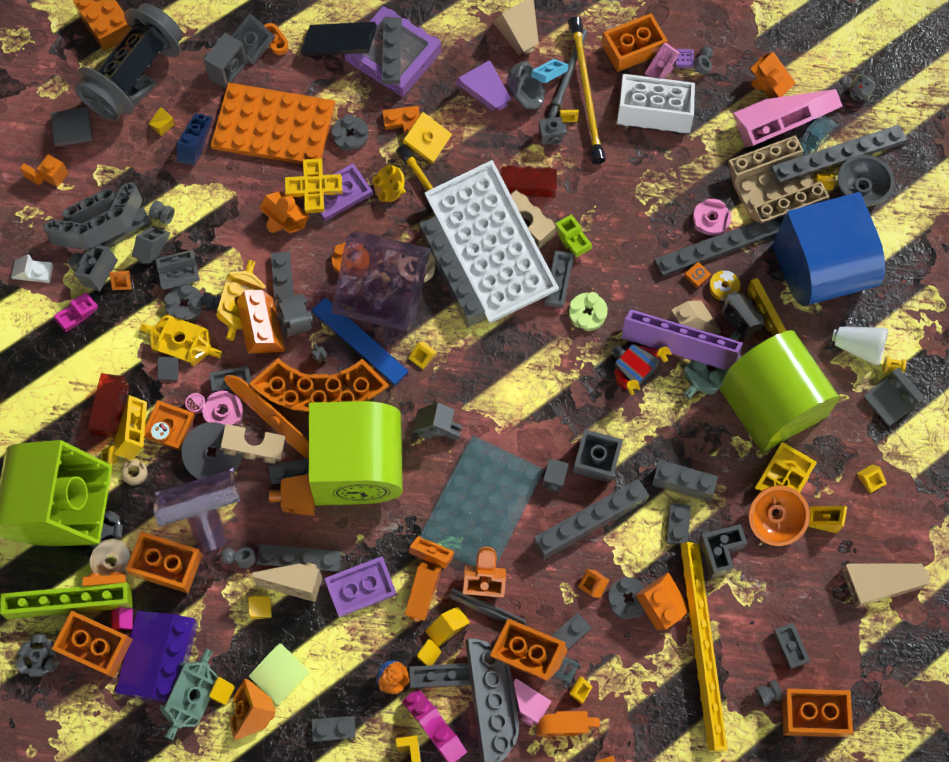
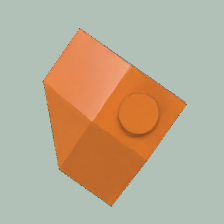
M244 679L234 697L233 703L237 704L235 716H231L229 724L233 739L238 740L265 729L276 713L271 697L248 679Z

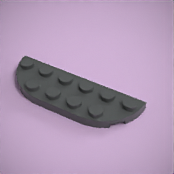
M468 638L465 640L481 762H501L507 757L512 747L515 746L519 733V720L512 673L508 664L490 657L493 650L491 644L483 640Z

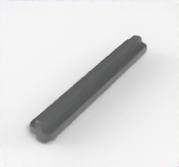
M453 587L450 591L449 597L500 622L506 623L507 619H511L520 624H526L525 619L473 595L463 594V591L456 587Z

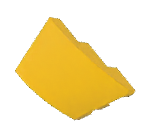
M782 442L757 483L755 490L763 491L772 486L782 485L791 487L800 493L817 462Z

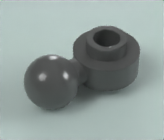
M702 47L699 51V57L694 60V68L700 74H706L712 69L710 59L713 57V50L711 47Z
M248 547L242 548L236 553L231 548H225L220 553V560L224 564H231L236 561L238 567L248 568L255 563L256 555L254 550Z

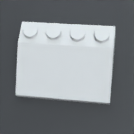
M623 74L617 124L690 133L694 117L695 83Z

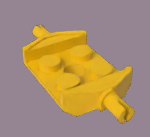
M248 260L245 271L227 274L216 312L218 319L229 328L227 340L234 341L236 330L242 329L238 306L234 301L235 297L239 298L244 290L265 289V285L253 274L255 261Z
M169 315L162 317L153 327L144 323L140 326V331L151 335V348L154 353L158 351L191 363V366H196L207 355L217 357L218 359L222 356V351L211 348L209 329ZM183 334L185 336L183 341H175L177 335Z

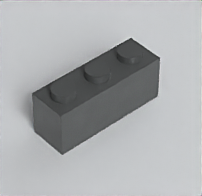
M659 460L655 469L652 486L710 502L718 476Z

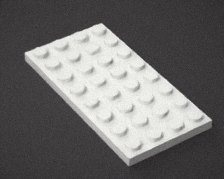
M493 160L425 192L435 215L485 310L489 323L497 321L559 290Z

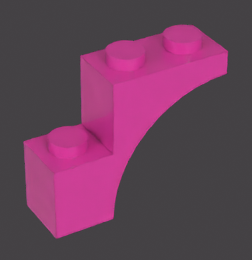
M419 689L410 693L401 701L447 762H456L467 753L457 735L449 728L436 707Z

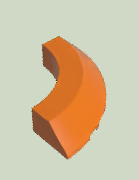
M278 358L249 383L254 390L268 400L280 406L302 412H309V403L369 401L389 387V384L363 359L337 374L308 375L288 366Z

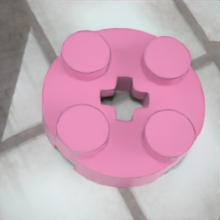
M707 199L705 202L699 203L693 213L695 229L710 236L723 234L731 222L730 210L728 211L725 207L726 204L717 199ZM714 214V218L717 219L712 221L707 216Z
M218 391L211 394L207 398L208 400L205 405H203L202 412L207 423L217 422L236 426L242 420L243 406L236 395L228 391ZM224 406L225 409H228L226 414H218L220 407Z

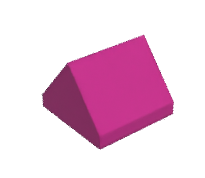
M118 607L111 610V629L116 631L132 630L133 609Z

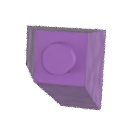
M490 60L455 80L458 86L491 111L496 108L500 111L507 107L508 104L506 102L511 100Z

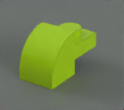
M572 214L556 223V230L560 240L566 249L569 248L576 258L592 249V243L584 235L582 227Z

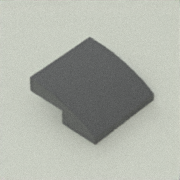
M88 107L51 112L55 147L92 141V128Z
M193 250L156 259L162 290L200 281Z

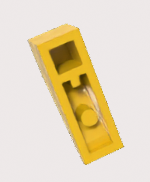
M130 395L127 397L115 438V455L133 460L143 448L146 401Z

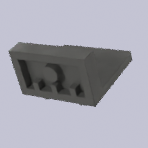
M899 367L892 371L886 380L863 396L887 426L892 425L918 406L924 399V396Z

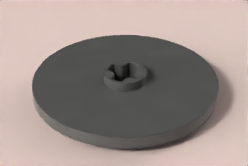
M217 422L201 424L192 429L183 442V463L190 474L205 482L225 480L238 469L241 463L242 454L236 453V456H229L223 454L224 451L220 450L225 428L224 424ZM208 448H217V456L213 457L211 455L208 457Z

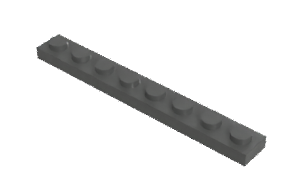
M896 125L773 165L770 171L776 183L780 185L841 165L856 155H871L905 144L908 139L900 125Z
M785 215L763 224L756 221L655 258L654 263L661 277L690 268L697 262L703 263L776 236Z

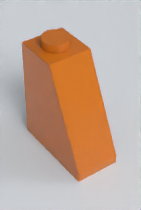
M425 560L418 566L405 615L409 616V619L421 622V620L425 621L443 569L442 567Z

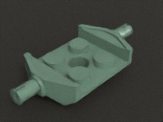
M734 331L729 339L737 341L741 334ZM691 360L683 370L685 378L690 383V387L683 395L685 397L688 395L687 399H691L696 391L715 394L721 387L728 371L716 367L717 370L709 371L702 362Z
M205 648L198 662H180L179 665L182 666V670L165 706L160 705L159 707L171 724L165 736L170 740H174L178 728L198 726L210 700L209 694L218 676L210 668V664H208L213 651ZM195 689L196 697L191 701L189 694Z

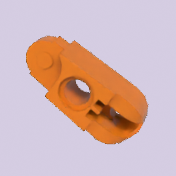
M558 711L555 714H547L541 717L539 723L536 724V736H579L583 733H589V729L600 728V718L588 717L587 711Z

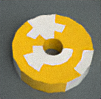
M719 271L712 276L709 282L710 293L714 298L725 301L729 295L738 294L740 281L730 271ZM722 284H726L727 288L722 287Z

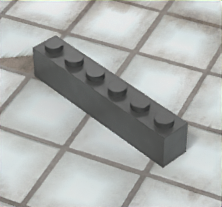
M437 216L419 223L420 235L427 249L433 254L435 265L467 328L484 321L485 310Z
M637 479L535 536L533 544L541 558L545 560L646 503L649 494L640 480Z

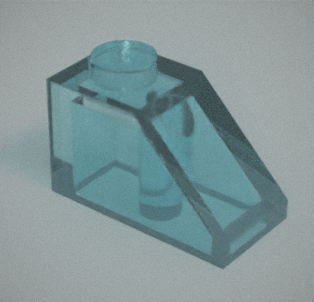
M826 115L820 116L808 127L802 141L817 151L838 129L839 125Z

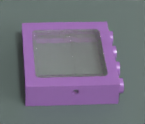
M384 6L370 21L376 22L377 29L369 53L344 54L345 61L381 84L384 17L402 18L395 11ZM402 18L400 84L382 85L404 97L441 53L440 40L435 36H430L422 28L414 26L408 19Z

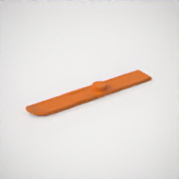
M234 375L224 377L226 384L239 398L279 435L285 436V440L305 459H309V440L244 380Z

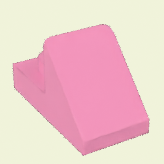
M663 43L644 74L652 78L665 79L674 70L675 66L673 64L680 53L669 44Z

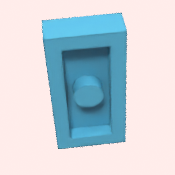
M553 59L533 69L531 77L542 83H547L567 72L568 64Z

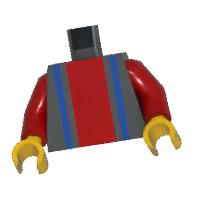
M617 345L611 351V355L617 359L614 365V376L617 385L628 390L630 395H634L637 389L640 390V385L657 369L660 362L659 359L661 358L663 362L668 361L666 355H672L669 348L662 347L656 349L631 345L625 351Z

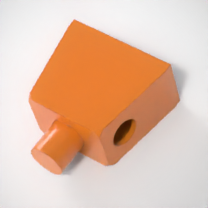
M309 474L282 479L281 490H269V501L281 502L283 512L315 516V503L309 484Z

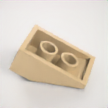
M311 563L289 565L253 572L252 578L258 587L313 602L316 601L323 579L320 570Z

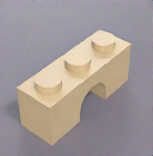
M516 190L511 194V197L522 218L531 222L528 230L538 249H540L555 236V223L550 218L547 219L537 206H533L524 194H520Z
M225 424L220 450L224 451L223 454L229 456H236V453L244 455L243 458L255 460L256 457L264 459L263 462L275 464L276 461L279 462L281 460L285 436L265 432L263 442L257 446H252L245 441L244 434L246 428Z

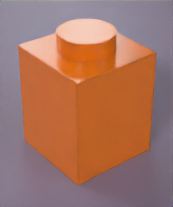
M49 154L37 168L43 180L57 188L69 174L64 163Z

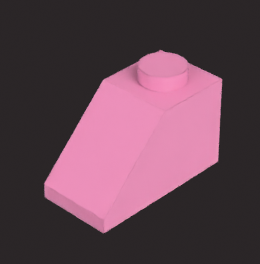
M515 678L513 685L519 715L522 716L521 720L530 726L539 723L540 718L544 716L552 701Z

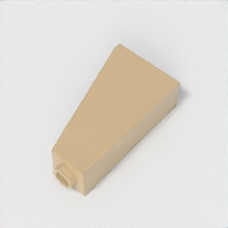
M846 564L841 569L856 608L915 591L930 584L929 573L927 569H924L923 564Z

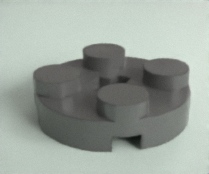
M350 114L345 115L332 128L334 144L342 151H358L368 142V126L358 117H353ZM353 131L354 136L350 135L348 137L347 132Z
M190 284L173 288L164 298L165 308L169 316L186 322H192L199 318L203 312L201 310L202 294ZM182 301H189L187 307H180Z
M623 577L613 583L608 592L610 610L621 619H633L641 616L645 610L635 594L645 588L644 584L637 579ZM631 594L634 601L625 603L623 595Z

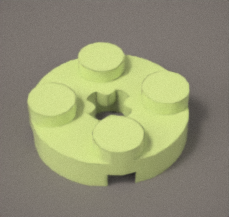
M582 293L571 301L569 318L574 326L583 328L585 331H593L603 325L607 317V305L597 293ZM585 308L592 310L591 315L583 313Z

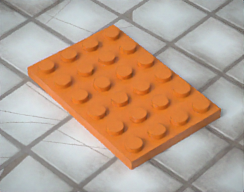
M228 82L211 148L302 165L305 159H322L336 105L335 100Z

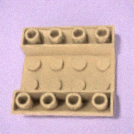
M796 135L728 161L734 189L749 217L760 224L784 216L789 210L829 199V195L822 182L814 183L810 175L780 185L776 183L770 171L771 166L801 157L804 152Z

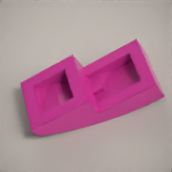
M86 292L72 300L69 307L55 314L54 320L66 333L89 317L98 308V305Z

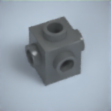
M548 117L539 120L538 131L541 145H556L563 142L567 130L566 125L562 124L561 117Z

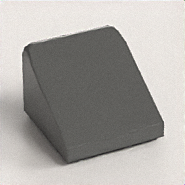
M158 357V380L178 381L180 364L178 358Z

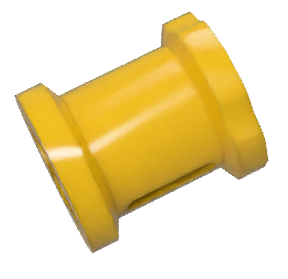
M885 356L882 373H892L898 367L905 373L906 359L896 360Z

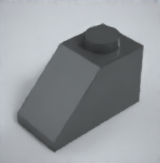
M152 226L136 236L132 257L137 258L142 263H150L157 259L170 236V232Z

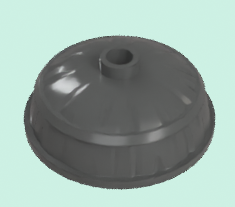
M856 155L842 164L838 172V185L843 196L861 192L866 206L869 207L884 202L891 195L894 188V176L889 166L881 159L871 155Z

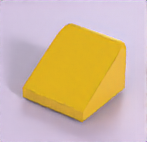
M559 110V117H561L562 122H577L579 110Z
M418 342L408 359L420 368L425 369L437 352L424 342Z
M870 465L857 473L869 493L887 484L879 466Z
M248 597L249 617L251 620L272 617L270 597Z
M429 639L417 654L418 661L425 666L433 665L441 654V650Z
M218 677L209 697L216 702L226 705L234 690V685Z

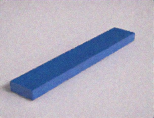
M324 298L312 309V313L394 386L409 373L403 365L328 299Z

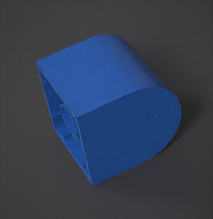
M861 192L786 212L772 247L793 297L800 305L816 304L878 287L882 284L885 276L884 251L879 234Z

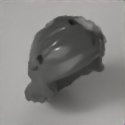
M522 61L510 69L506 80L507 86L512 96L515 97L523 108L537 110L544 102L545 88L543 83L531 77L533 67L529 62Z

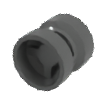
M158 200L153 202L149 210L150 218L159 219L161 223L166 225L172 221L175 214L173 207L169 205L164 206Z
M774 679L767 682V686L760 685L754 688L756 697L762 707L770 705L773 700L779 701L783 699L782 690Z

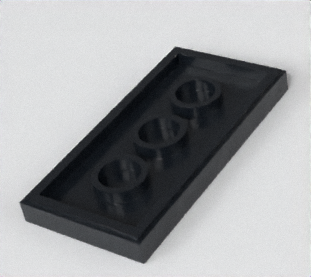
M376 22L309 25L300 52L302 56L369 53L377 24Z

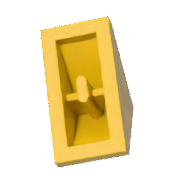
M812 506L810 507L808 526L837 534L844 527L847 507Z
M456 607L441 614L425 632L435 645L439 647L468 626L470 621L461 609Z

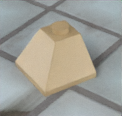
M701 300L687 301L670 312L669 321L715 335L721 333L720 328Z

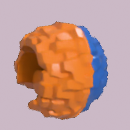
M398 661L381 663L376 679L380 690L392 694L402 692L403 688L410 681L407 668Z

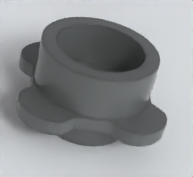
M314 344V349L310 351L312 357L319 364L323 361L327 363V352L323 347H317Z

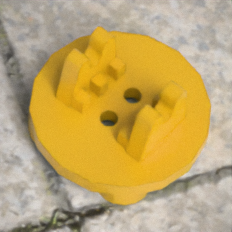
M387 165L381 168L372 179L375 193L382 202H393L400 198L401 194L406 193L404 189V175L401 169L394 165Z

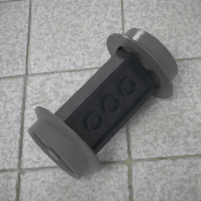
M143 3L138 9H127L124 17L130 30L97 71L87 67H81L77 71L79 82L75 85L76 94L90 109L108 120L117 121L122 114H133L134 106L127 94L130 92L131 86L141 78L142 72L152 64V60L156 55L161 53L168 57H177L181 52L178 43L183 38L180 27L168 14L154 5Z

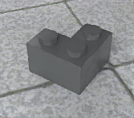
M741 524L702 534L698 542L710 579L730 574L734 569L729 553L743 550L747 545Z

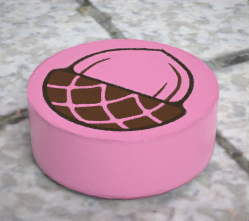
M198 393L189 395L185 401L188 411L194 414L201 413L203 405L206 403L204 397Z

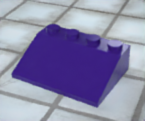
M137 611L130 636L133 640L126 652L115 693L166 703L182 670V666L179 665L180 662H189L198 626L195 618L175 614Z

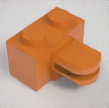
M480 548L477 553L476 566L465 565L463 594L504 598L506 569L496 568L497 555L493 548Z

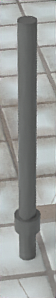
M586 29L582 30V44H584L588 33ZM576 45L568 63V71L565 72L556 97L551 102V110L548 117H556L558 110L562 107L563 96L578 60Z

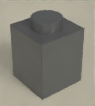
M549 458L542 486L551 492L562 491L569 463Z

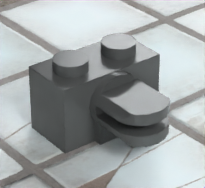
M96 245L90 248L88 253L85 252L84 255L79 253L73 254L69 258L68 264L76 272L75 276L84 287L100 291L118 259L109 247Z
M435 403L417 410L413 432L419 434V437L424 439L442 435L450 439H460V432L463 426L452 421L455 409L441 403Z

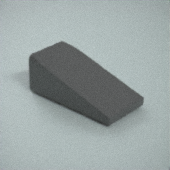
M145 73L142 74L141 78L131 86V90L127 94L134 107L157 86V82Z

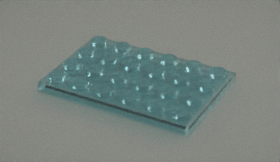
M473 435L419 538L455 551L453 558L469 566H476L477 553L480 548L491 547L497 555V566L544 473V469Z

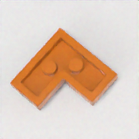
M419 106L382 110L385 130L403 128L404 136L407 135L420 116Z

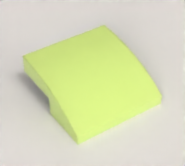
M279 644L254 669L249 677L277 705H280L302 683L310 671L282 644Z

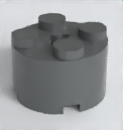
M304 294L276 300V310L280 309L278 319L287 338L312 330L311 322H313L311 312L306 310L305 305H307Z

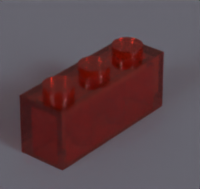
M501 166V177L510 195L517 190L525 196L556 197L557 169L550 167L534 168L532 166Z
M100 374L88 424V430L92 435L116 437L120 424V415L125 407L124 398L129 393V383L124 376Z

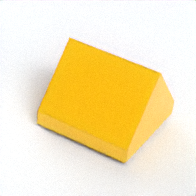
M815 173L814 183L821 181L825 190H833L836 177L833 174Z

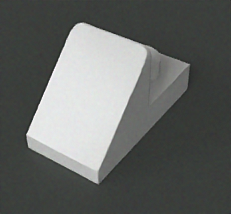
M25 255L15 260L11 278L50 283L53 264L50 262L33 261L30 255Z

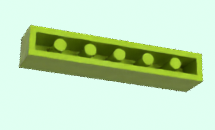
M126 582L2 593L0 614L6 619L70 614L71 610L76 613L108 611L118 607L132 608V587Z

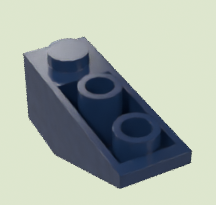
M196 113L193 115L177 142V162L196 165L201 156L212 123V117Z

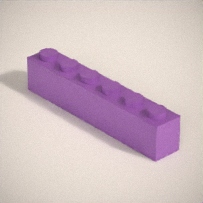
M630 310L626 316L621 337L650 348L660 349L668 347L672 354L699 361L705 365H712L728 371L739 359L743 344L739 341L635 310Z

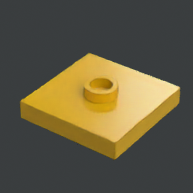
M422 112L402 142L432 164L452 133Z

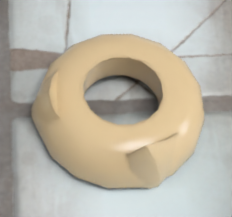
M132 460L123 464L121 474L124 482L135 486L144 482L148 472L146 464L138 460ZM130 468H139V474L136 477H130L128 475Z

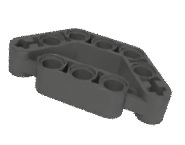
M133 182L122 185L115 194L111 189H105L67 207L62 212L64 219L50 220L45 223L43 229L53 245L87 250L127 231L131 227L143 199Z

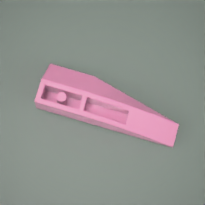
M834 89L765 99L732 114L746 148L840 108L842 103L837 90Z

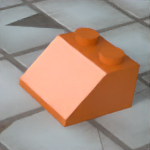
M669 573L664 574L635 594L656 630L668 629L682 619L689 610L687 602Z

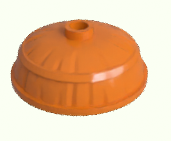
M782 485L772 486L761 491L752 501L748 515L749 524L753 533L764 543L773 546L789 545L797 541L805 533L810 520L809 506L805 498L795 489ZM774 509H778L777 515H772Z

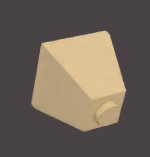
M525 0L493 21L494 25L518 55L522 53L528 55L535 50L534 46L539 42L534 0Z

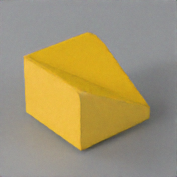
M159 108L149 122V125L162 136L175 123L173 118L163 108Z

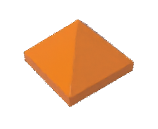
M129 271L109 273L112 290L132 289Z

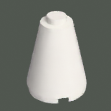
M839 327L838 330H834L832 341H835V346L873 365L879 366L889 329L881 327Z

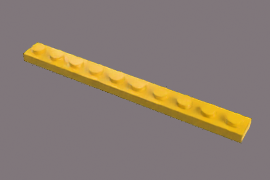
M685 542L681 543V557L683 559L684 578L687 588L689 617L692 625V638L694 640L695 660L698 670L697 678L700 685V700L702 702L703 722L706 730V743L708 751L723 752L728 751L700 546L699 544Z

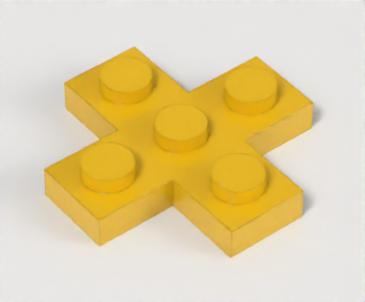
M322 159L303 160L304 176L285 177V194L292 197H305L306 213L325 212L324 195L343 194L342 175H323Z

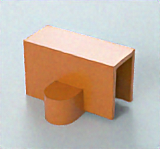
M774 52L764 54L750 68L756 77L751 82L752 86L756 90H764L770 99L783 97L796 84Z
M282 191L265 195L259 207L269 217L267 229L271 233L282 229L289 234L302 230L310 217L295 203L292 196H286Z

